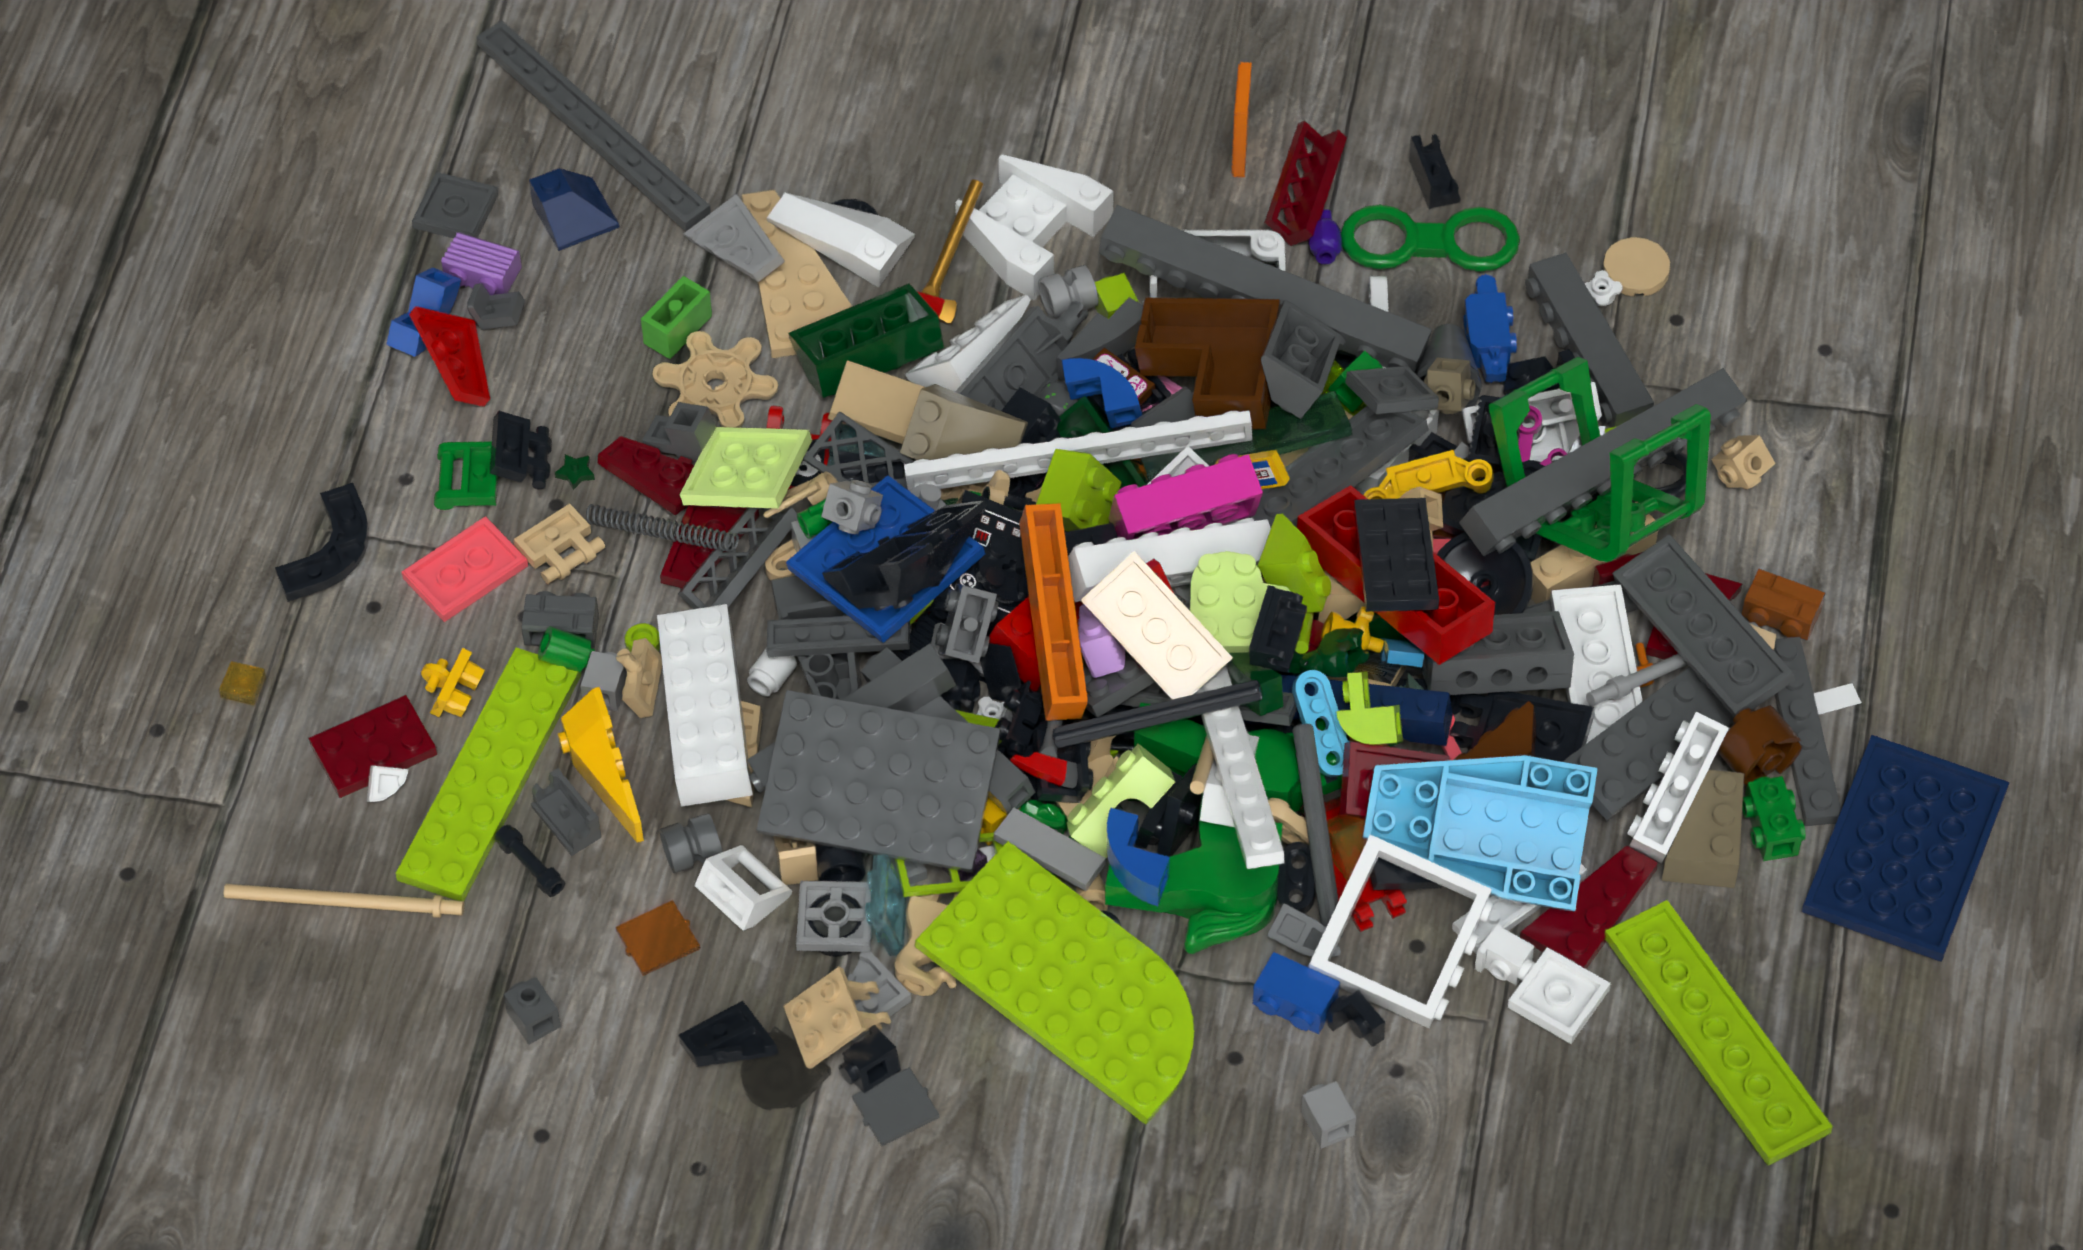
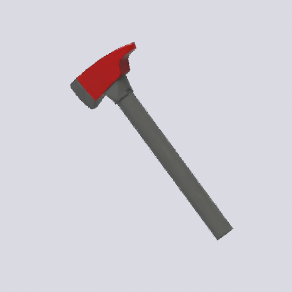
M1063 720L1048 721L1043 746H1041L1039 752H1035L1029 757L1014 755L1010 761L1018 768L1035 777L1059 786L1075 788L1078 779L1077 764L1058 759V748L1053 740V729L1062 726Z

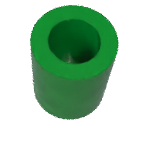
M549 626L540 642L538 659L550 664L564 666L568 670L579 671L580 673L583 668L587 667L591 652L595 651V649L591 648V640Z

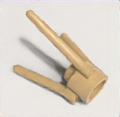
M825 471L815 478L789 489L779 509L771 508L765 511L763 515L765 518H769L806 497L811 504L815 505L827 497L830 483L838 481L831 473Z

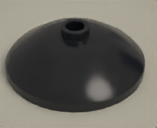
M1464 532L1447 542L1437 555L1480 590L1482 583L1486 581L1491 582V589L1483 593L1495 601L1494 615L1524 612L1532 596L1534 574L1527 554L1517 542L1500 554L1495 550L1483 556L1468 534Z

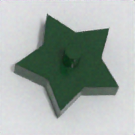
M565 454L564 465L555 472V478L568 481L573 490L583 481L595 480L594 474L588 468L590 456L576 459Z

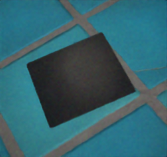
M989 643L986 655L984 657L981 656L980 663L990 698L1005 701L1013 688L1019 689L1022 686L1011 646Z

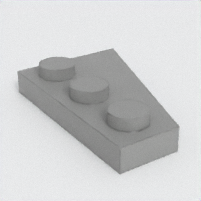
M737 194L683 233L689 241L758 282L785 262Z

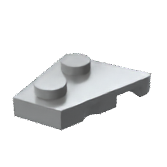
M871 951L860 953L859 962L853 973L848 975L847 980L860 983L876 982L879 993L869 992L871 997L869 1000H854L858 1011L874 1014L887 1012L890 1017L911 1002V993ZM869 1031L862 1032L860 1035H858L851 1041L853 1043L856 1042Z

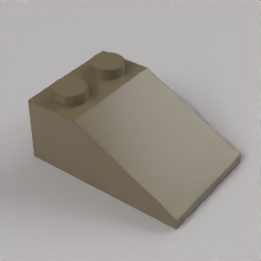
M934 384L920 390L900 453L915 460H934L947 458L953 454L979 453L990 448L999 450L1016 447L1022 442L1028 422Z

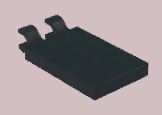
M1510 691L1491 692L1487 696L1463 694L1459 706L1463 707L1461 716L1466 718L1481 717L1478 726L1454 721V725L1450 730V736L1454 737L1459 748L1471 746L1472 749L1477 745L1484 733L1489 730L1494 731L1504 722L1506 716L1513 709H1520L1529 701L1534 705L1536 718L1535 757L1563 762L1586 744L1595 712L1592 706Z

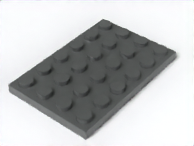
M786 690L757 832L973 873L1001 730L994 727Z

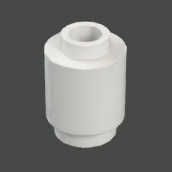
M765 649L749 670L750 676L747 678L749 686L762 696H770L772 693L777 692L796 668L795 656L768 657Z

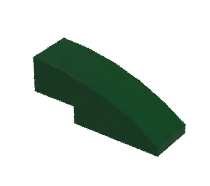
M1249 652L1229 653L1233 659L1226 664L1232 685L1251 680H1258L1261 684L1263 699L1245 704L1249 709L1261 717L1284 707L1282 675L1272 669L1251 665Z

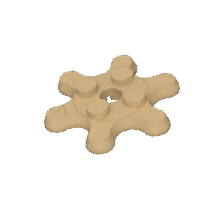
M695 331L686 340L687 347L691 352L690 358L682 364L660 363L653 369V378L658 385L675 388L681 392L680 398L669 407V417L678 402L707 406L711 414L719 418V423L722 427L741 428L744 423V413L741 411L740 405L752 398L769 400L774 397L778 390V382L775 378L769 375H757L751 371L750 365L759 357L762 349L760 342L751 337L741 339L736 346L729 350H721L713 345L708 333ZM712 379L724 381L722 385L716 386L715 390L707 384Z

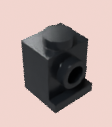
M875 1025L869 1028L870 1035L855 1042L849 1049L843 1052L844 1063L839 1065L843 1078L849 1084L855 1083L864 1094L901 1070L896 1046Z

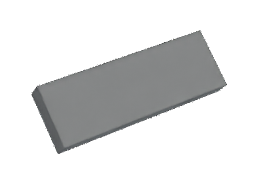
M1014 807L994 832V840L1004 845L1009 841L1043 868L1084 891L1089 888L1106 865L1105 857Z

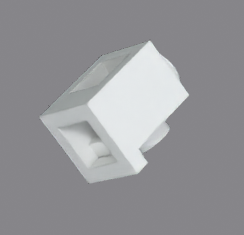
M1496 924L1477 950L1475 970L1481 973L1486 968L1494 977L1517 985L1520 980H1524L1535 965V962L1532 961L1534 945Z

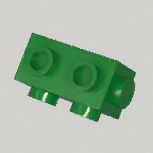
M1783 776L1774 778L1760 777L1748 782L1745 797H1743L1742 814L1745 819H1750L1752 825L1750 829L1751 842L1755 849L1759 848L1763 862L1798 856L1801 842L1806 839L1804 823L1802 819L1797 820L1794 812L1796 809L1794 793L1792 789H1787Z

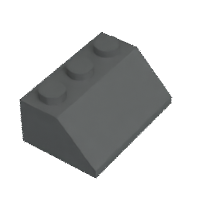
M1286 299L1279 309L1261 357V362L1272 401L1278 404L1284 411L1292 413L1301 419L1323 392L1342 335Z

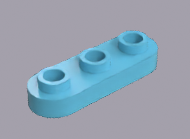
M1317 670L1305 671L1297 676L1293 682V697L1302 724L1313 725L1320 773L1328 777H1336L1343 774L1344 744L1348 742L1347 735L1338 721L1336 711L1339 710L1328 678ZM1306 684H1311L1315 688L1313 696L1305 693L1304 687ZM1317 718L1325 721L1326 728L1324 731L1317 729L1315 725ZM1328 753H1333L1336 756L1337 762L1335 765H1330L1327 762L1326 756Z

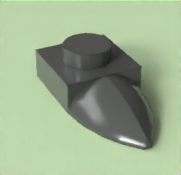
M1284 903L1267 936L1301 954L1313 957L1326 927L1316 919ZM1338 944L1332 957L1339 956L1341 954V950Z

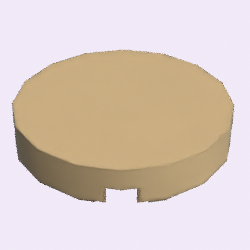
M1632 237L1621 239L1610 246L1605 253L1603 270L1608 273V277L1614 282L1618 281L1622 284V294L1635 297V293H1644L1643 296H1648L1661 290L1668 281L1670 260L1659 244L1648 239Z

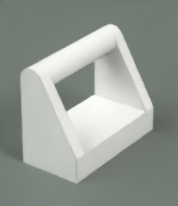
M743 845L706 858L695 883V887L743 931L754 927L792 894V890ZM740 862L771 891L759 895L732 868Z

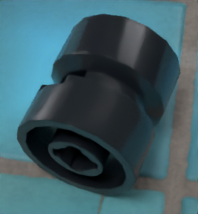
M814 843L820 881L860 882L864 878L866 872L862 852Z

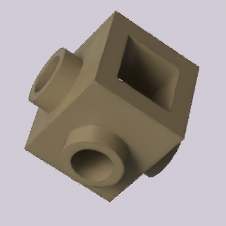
M1436 358L1427 370L1424 383L1439 397L1437 410H1440L1441 413L1454 414L1462 412L1468 402L1473 400L1476 385L1475 380L1471 379L1470 360Z

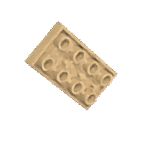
M847 360L828 419L834 420L837 413L842 412L873 434L903 444L920 390L925 387Z

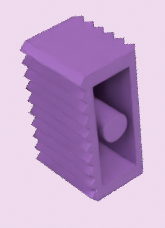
M460 232L456 233V237L453 238V242H451L441 261L443 272L460 278V286L464 285L465 287L474 288L475 284L482 283L490 295L508 293L522 268L519 250Z

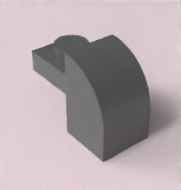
M678 402L670 417L655 416L642 441L646 445L658 448L660 452L676 454L678 459L680 456L692 459V463L698 460L715 431V421L709 407Z

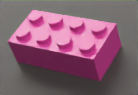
M1231 454L1218 460V464L1205 467L1204 464H1198L1184 471L1185 474L1171 477L1170 474L1161 475L1153 479L1151 484L1138 487L1136 484L1125 486L1118 490V494L1114 495L1108 517L1110 523H1113L1118 537L1133 540L1152 532H1156L1158 535H1166L1186 527L1190 528L1191 531L1199 530L1209 524L1222 523V525L1255 516L1263 491L1249 454L1238 457L1237 454Z

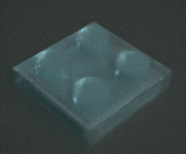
M888 854L873 856V869L868 871L867 874L871 902H867L865 906L866 919L868 924H872L875 928L877 941L883 943L889 956H895L904 947L907 897H903L899 876Z

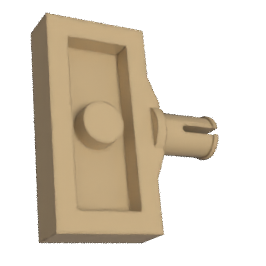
M644 638L633 641L631 653L628 649H621L617 653L618 657H616V660L627 671L625 686L622 690V700L640 718L653 715L662 669L661 654Z

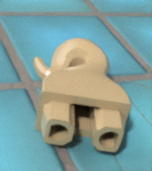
M941 894L910 897L906 908V929L909 939L895 960V978L910 993L920 996L934 994L943 982H946L950 988L956 987L955 977L940 966L934 967L928 972L919 969L918 967L934 961L914 947L915 940L948 906L939 903Z

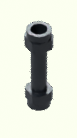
M508 824L497 831L495 841L499 844L500 848L506 854L513 853L537 878V886L543 893L549 897H554L563 890L565 881L561 878L560 874L553 867L547 868L525 846L523 836L516 828Z

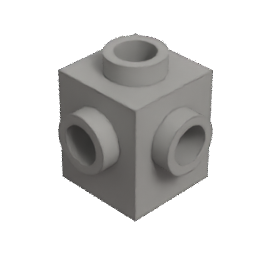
M852 480L830 483L821 517L839 524V529L844 532L859 534L861 530L874 528L880 519L882 512L880 505L883 495L872 491V486L863 481Z

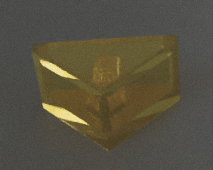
M1338 815L1327 821L1332 860L1345 879L1349 881L1367 842V839L1363 838L1365 822L1361 818Z

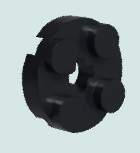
M995 537L984 548L985 555L975 563V578L978 585L981 582L988 592L997 594L995 601L998 604L1007 607H1017L1029 596L1022 540L1010 537ZM1010 566L1016 570L1017 574L1014 578L1008 577V572L1003 570V567Z

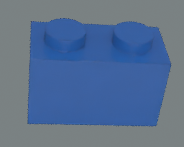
M1273 952L1254 984L1253 1005L1257 1006L1267 1015H1277L1290 1021L1300 1030H1310L1319 1034L1328 1019V1010L1331 1004L1339 998L1340 981Z

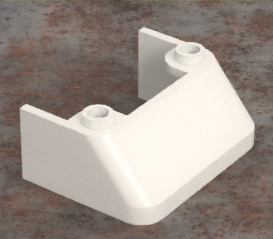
M1182 230L1263 263L1276 264V268L1286 271L1284 239L1280 234L1272 230ZM1154 275L1149 276V298H1157V277Z

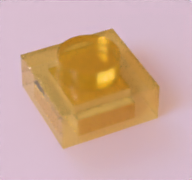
M231 661L219 688L220 697L254 705L266 679L265 669Z

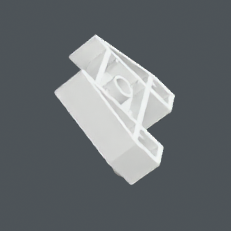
M1001 154L999 156V183L1003 186L979 211L975 208L973 209L963 235L1008 286L1024 295L1028 294L1029 298L1035 300L1040 295L1039 279L1054 274V254L1042 247L1066 222L1094 237L1110 220L1113 214V190L1086 175ZM959 199L956 201V215L962 203Z

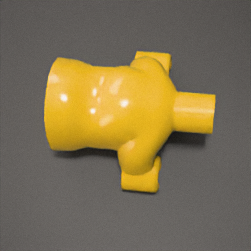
M1364 606L1357 613L1355 623L1344 620L1340 614L1331 611L1322 629L1321 640L1325 634L1335 629H1351L1355 627L1363 630L1362 650L1380 653L1384 644L1383 639L1370 636L1369 622L1373 619L1374 611L1366 612V607Z

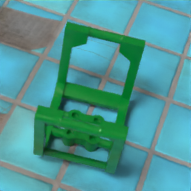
M1575 357L1489 404L1490 416L1507 487L1525 478L1517 430L1530 411L1528 399L1559 383L1560 390L1571 393L1582 446L1601 436L1594 406L1588 360ZM1695 404L1671 418V425L1643 441L1634 438L1611 451V492L1604 496L1599 495L1597 500L1579 510L1574 509L1572 517L1562 523L1557 521L1550 525L1548 521L1541 524L1542 528L1536 534L1595 560L1609 562L1625 554L1630 546L1677 519L1687 518L1700 511L1705 503L1711 422L1710 411L1701 405ZM1678 437L1687 439L1685 500L1633 479L1634 466L1639 459ZM1655 510L1666 514L1645 526L1646 515Z

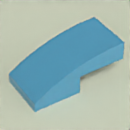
M1381 638L1384 640L1383 648L1380 652L1381 661L1390 664L1422 667L1424 652L1411 641Z

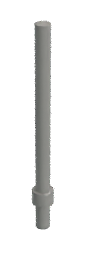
M1750 622V624L1758 627L1755 622ZM1676 654L1628 676L1619 675L1609 679L1606 685L1588 692L1586 700L1589 705L1594 706L1611 698L1614 700L1629 695L1631 689L1688 664L1679 654Z

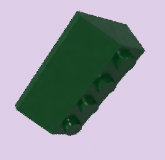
M910 283L788 333L808 381L822 398L836 394L847 360L885 373L898 369L902 365L921 357H927L931 353L944 348L938 315Z

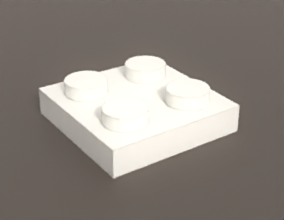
M1547 947L1509 999L1508 1008L1572 1044L1609 992L1611 983Z

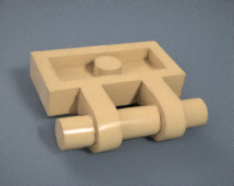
M571 504L566 505L513 539L514 546L526 557L534 569L546 562L550 567L541 572V576L547 584L558 578L560 580L566 578L571 574L570 570L583 562L586 564L596 558V554L605 548V544L600 537H596L590 542L585 540V537L591 534L590 524ZM571 546L576 550L565 558L559 555Z

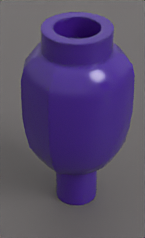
M1323 209L1321 218L1316 224L1314 236L1309 239L1310 250L1321 264L1334 262L1336 256L1342 250L1340 228L1332 220V212L1328 209Z

